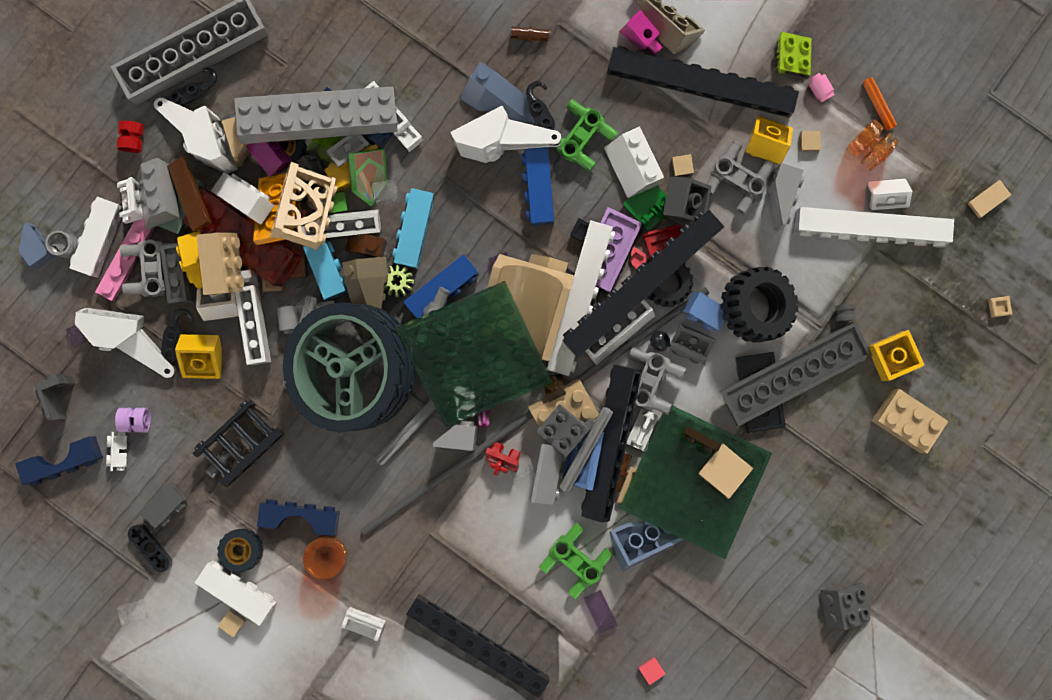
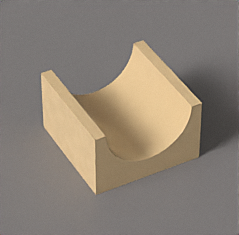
M499 254L492 268L474 340L482 341L488 337H504L517 340L536 349L541 354L543 360L550 361L574 275Z

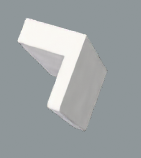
M906 179L868 182V187L871 191L869 205L871 210L907 208L910 206L913 191Z

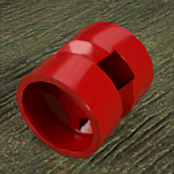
M118 121L117 133L120 136L117 137L116 149L130 153L142 152L143 141L140 137H143L144 125L134 121Z

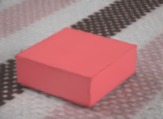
M655 657L638 667L649 685L665 675L664 670Z

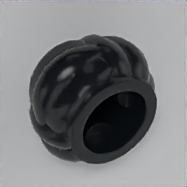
M656 331L651 336L650 345L657 351H666L670 346V338L666 332Z

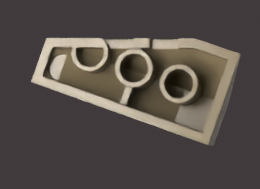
M636 0L644 15L659 31L660 34L657 37L670 53L684 52L705 32L692 18L687 15L685 18L676 13L677 8L664 5L662 0Z
M386 257L355 259L343 262L344 282L351 302L354 304L371 305L381 309L382 300H385L386 294L383 293L384 283L388 281ZM360 325L364 339L374 337L371 332Z

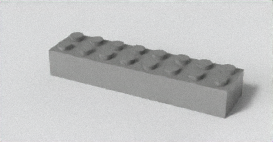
M235 0L110 67L127 99L137 106L201 72L203 68L210 67L269 36V33L250 0Z
M393 86L234 98L237 136L241 144L398 132Z

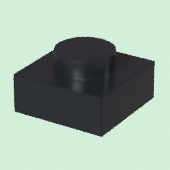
M578 218L570 236L584 243L590 223Z

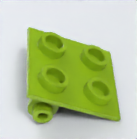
M780 32L777 39V54H780L777 55L779 61H777L776 70H778V74H785L788 71L810 76L812 38Z

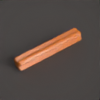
M873 77L865 79L863 85L886 130L895 128L897 123Z

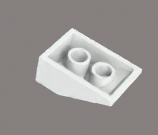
M203 288L197 289L196 309L203 321L239 316L235 292L203 295Z

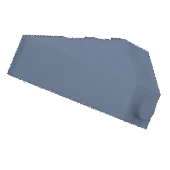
M480 62L470 76L460 99L479 111L490 112L503 106L508 118H511V120L534 125L535 121L529 112L527 96L497 72Z
M685 518L626 523L609 532L613 554L622 572L694 535Z

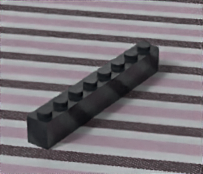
M613 365L610 371V384L606 390L604 407L609 408L613 414L603 431L604 435L593 490L585 489L586 495L581 505L582 517L601 523L610 521L643 370Z

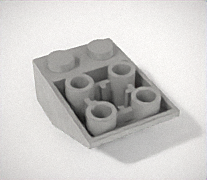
M781 163L773 170L767 188L775 231L790 223L793 213H790L791 208L796 205L798 200L796 192L798 187L801 188L804 181L802 176L804 170Z

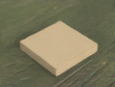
M721 444L719 451L711 456L698 474L729 499L753 468L727 446Z

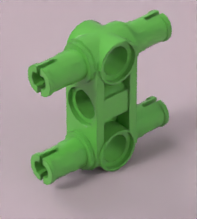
M572 99L566 109L579 117V121L566 138L563 139L561 137V144L556 147V150L565 160L572 163L577 162L590 172L596 162L583 153V149L595 133H601L612 142L619 132L606 124V120L597 110L585 108ZM589 117H595L597 119V122L595 124H591L588 122L587 119ZM572 147L574 148L575 152L573 154H567L565 152V148Z
M577 522L566 535H561L549 549V555L539 566L544 573L548 574L559 561L572 570L579 579L568 593L576 600L587 587H592L600 579L604 572V567L614 556L610 550L605 548L595 560H591L575 547L574 542L585 530ZM558 544H565L567 550L564 553H559L556 550ZM589 569L596 570V575L593 578H588L586 572Z

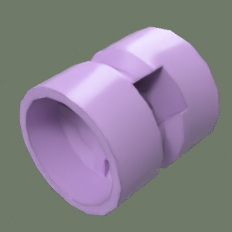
M118 408L115 416V425L118 432H132L133 430L134 432L147 433L149 431L151 415L148 408H135L134 410L132 408Z

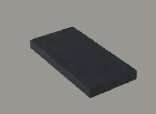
M774 352L735 357L738 380L740 381L775 363ZM780 404L746 422L747 433L785 428L783 405Z

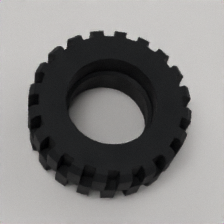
M756 267L734 275L730 282L725 285L724 289L726 292H722L721 299H723L721 310L724 311L722 317L723 320H727L728 324L726 326L729 330H734L733 334L736 337H742L741 339L746 342L759 343L781 338L786 332L790 331L793 326L791 323L796 321L797 316L795 313L798 312L799 305H796L798 296L794 293L795 288L793 284H789L790 280L786 275L781 276L782 272L777 269L773 270L772 267ZM754 288L759 289L766 296L769 304L768 316L764 322H761L754 316L750 307V296Z

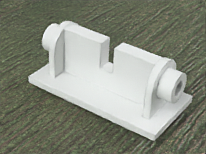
M641 408L628 437L627 444L644 451L659 416Z
M111 432V436H107V447H110V455H106V467H110V471H113V467H116L117 471H123L127 467V453H119V449H127L126 432H117V436H114V432Z

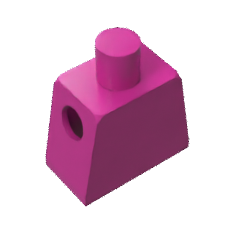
M641 10L619 31L639 51H643L647 47L655 55L662 48L655 39L660 34L659 31Z

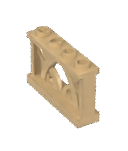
M291 162L286 171L270 237L276 239L280 237L317 251L320 245H324L326 239L324 229H327L330 218L327 216L334 204L331 198L335 196L337 190L335 185L336 178H329L298 167L299 164ZM301 179L306 180V181H309V183L306 184V183H305L304 181H302ZM314 184L323 186L325 193L321 194L318 192L320 187H316L314 190L310 187ZM293 190H297L299 193L300 191H302L303 193L301 195H295L293 193ZM307 196L316 212L301 218L299 210L289 202L300 201ZM288 212H294L296 219H294V216H289ZM304 226V229L308 234L310 233L309 229L313 228L315 230V236L310 237L304 235L301 227ZM286 228H297V232Z

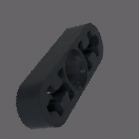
M134 525L128 530L129 540L155 571L164 572L171 568L172 558L144 525ZM137 530H141L139 537L134 536ZM148 538V540L140 544V542L143 541L142 539ZM147 543H152L155 546V551L152 554L148 553L145 549ZM160 552V555H158V556H157L156 558H154V559L152 558L153 556L157 555V554ZM165 559V566L160 567V560Z

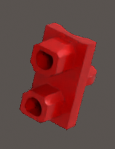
M495 442L491 448L486 449L485 460L490 462L489 467L494 469L493 475L498 476L500 472L507 474L508 469L517 473L520 451L511 449L508 456L502 454L504 446Z

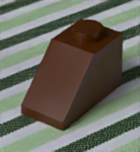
M368 234L349 235L345 251L372 258L383 257L387 241L384 238Z

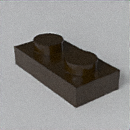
M553 374L546 378L544 388L545 397L548 402L566 394L565 381L562 374Z
M689 426L683 427L680 433L684 436V440L691 444L695 442L700 444L701 449L707 453L718 452L721 444Z

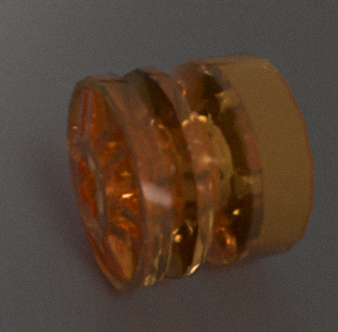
M876 119L872 120L846 147V150L854 157H857L862 152L865 154L860 162L862 165L869 159L871 160L866 167L869 171L882 164L891 155L899 142L896 137L889 143L887 142L892 135L890 132L881 137L880 133L883 131L884 126Z
M323 535L313 540L306 547L303 554V564L306 571L312 577L318 579H329L336 576L347 560V550L344 543L339 538L329 535ZM326 552H329V557L331 559H327L325 561L323 559L324 555L322 553L325 554Z

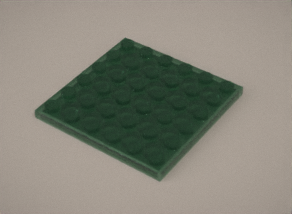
M506 281L395 327V332L401 340L404 349L408 351L410 360L446 427L553 383Z
M672 405L669 415L661 414L620 503L619 509L726 559L772 453ZM689 426L719 444H724L753 468L729 499L698 474L715 452L707 453L701 449L700 444L696 442L691 444L684 440V436L680 434L683 427Z

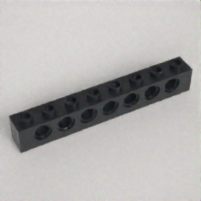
M418 594L406 614L538 698L541 697L550 682L547 674Z

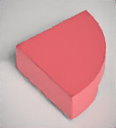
M633 247L630 253V262L634 270H636L642 263L647 262L649 256Z

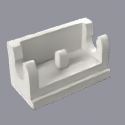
M133 177L118 182L117 188H120L123 212L119 214L120 218H123L125 224L143 219L138 182Z
M350 607L346 612L341 628L374 639V641H379L386 620Z

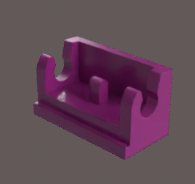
M277 141L249 143L246 146L247 150L269 177L276 173H281L292 162L291 158Z

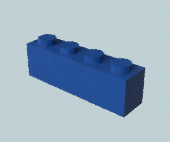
M548 147L525 149V153H521L522 165H526L527 171L523 172L524 184L528 183V191H525V202H529L530 209L526 210L527 221H531V226L554 224Z
M463 254L406 299L404 303L417 320L421 321L423 309L430 302H433L439 287L450 291L448 298L451 296L456 297L463 291V286L466 284L471 285L478 279L476 276L479 273Z

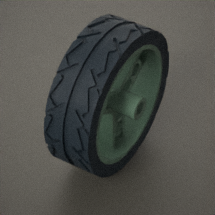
M327 304L307 314L290 334L283 359L285 386L290 400L296 409L300 410V414L310 423L322 429L324 427L327 431L341 433L374 428L391 420L409 400L414 387L417 369L415 353H413L414 348L403 326L399 325V321L388 312L364 304ZM352 320L364 326L371 332L374 338L349 353L326 337L340 324ZM317 361L327 367V372L331 377L336 378V405L329 400L321 387L317 372ZM384 361V377L381 388L375 399L363 409V376L368 375L373 366Z

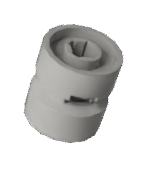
M54 231L46 238V249L53 255L71 259L78 247V238L63 231Z

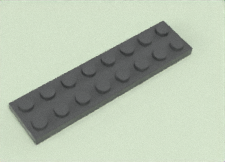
M851 322L719 392L736 426H740L873 355L857 323Z

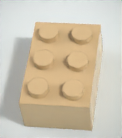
M237 233L197 235L203 295L242 292L244 279L241 275L242 259L239 256L240 240L237 237Z
M578 378L565 385V395L551 402H548L547 398L543 397L528 406L539 427L559 404L584 423L589 417L592 420L598 417V411Z
M892 389L872 419V422L914 450L928 454L948 423L946 419L900 389Z

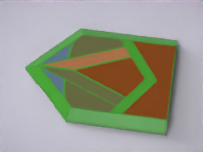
M384 148L348 153L351 191L371 207L388 186Z

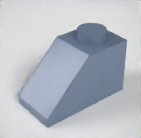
M28 222L23 225L19 252L22 255L21 260L26 266L38 269L56 255L49 253L45 245L46 240L35 225Z

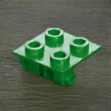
M655 186L627 199L623 205L649 232L666 216L663 213L667 196L658 186Z

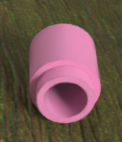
M818 73L810 78L811 83L808 85L816 99H819L821 103L835 95L833 92L834 88L825 74L821 76Z

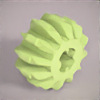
M396 265V271H394L392 266H390L389 270L391 273L388 274V284L384 285V290L389 289L388 295L390 296L395 291L396 298H399L400 292L403 296H406L405 289L412 291L408 284H414V280L409 279L413 274L411 272L406 274L408 270L406 267L401 270L400 265ZM396 277H398L399 279L402 278L399 286L397 284H393L396 282Z

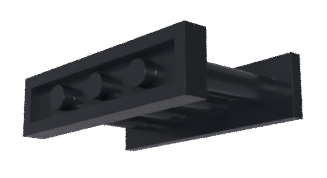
M251 399L241 403L238 407L239 411L205 442H199L194 447L195 451L192 453L195 457L203 455L222 474V479L219 482L226 488L284 435L280 428H270L252 409L255 403ZM245 414L265 433L264 436L266 438L261 443L259 441L256 442L237 422ZM231 427L251 447V452L247 456L241 455L223 436ZM218 441L236 460L235 463L237 465L232 470L230 468L227 469L208 449L214 442Z

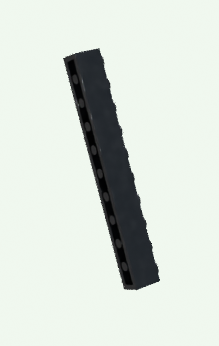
M623 46L613 47L607 70L608 75L790 118L794 114L799 91L794 90L791 86L780 87L769 81L759 82L753 77L742 78L736 73L725 74L715 68L705 69L701 65H688L677 59L667 60L661 55L650 56L646 55L647 53L637 50L633 52Z
M710 210L705 213L703 211L698 213L693 218L695 222L691 226L687 223L679 231L681 233L680 236L676 239L674 237L670 238L664 244L666 248L662 252L658 249L650 256L652 261L647 265L642 263L635 270L637 274L631 278L629 275L621 282L623 286L618 291L613 289L606 296L608 298L606 302L596 304L592 308L593 313L589 317L585 314L577 321L578 327L574 330L570 328L562 335L564 337L562 342L576 358H579L725 227Z

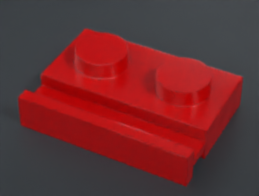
M680 224L643 233L649 257L658 249L662 252L666 248L664 244L670 238L674 237L676 239L681 235L679 232L681 230Z

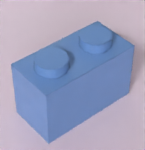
M692 292L682 311L687 314V319L695 323L699 321L703 324L702 327L710 332L713 330L721 331L726 322L722 317L724 311L721 310V304L701 292Z

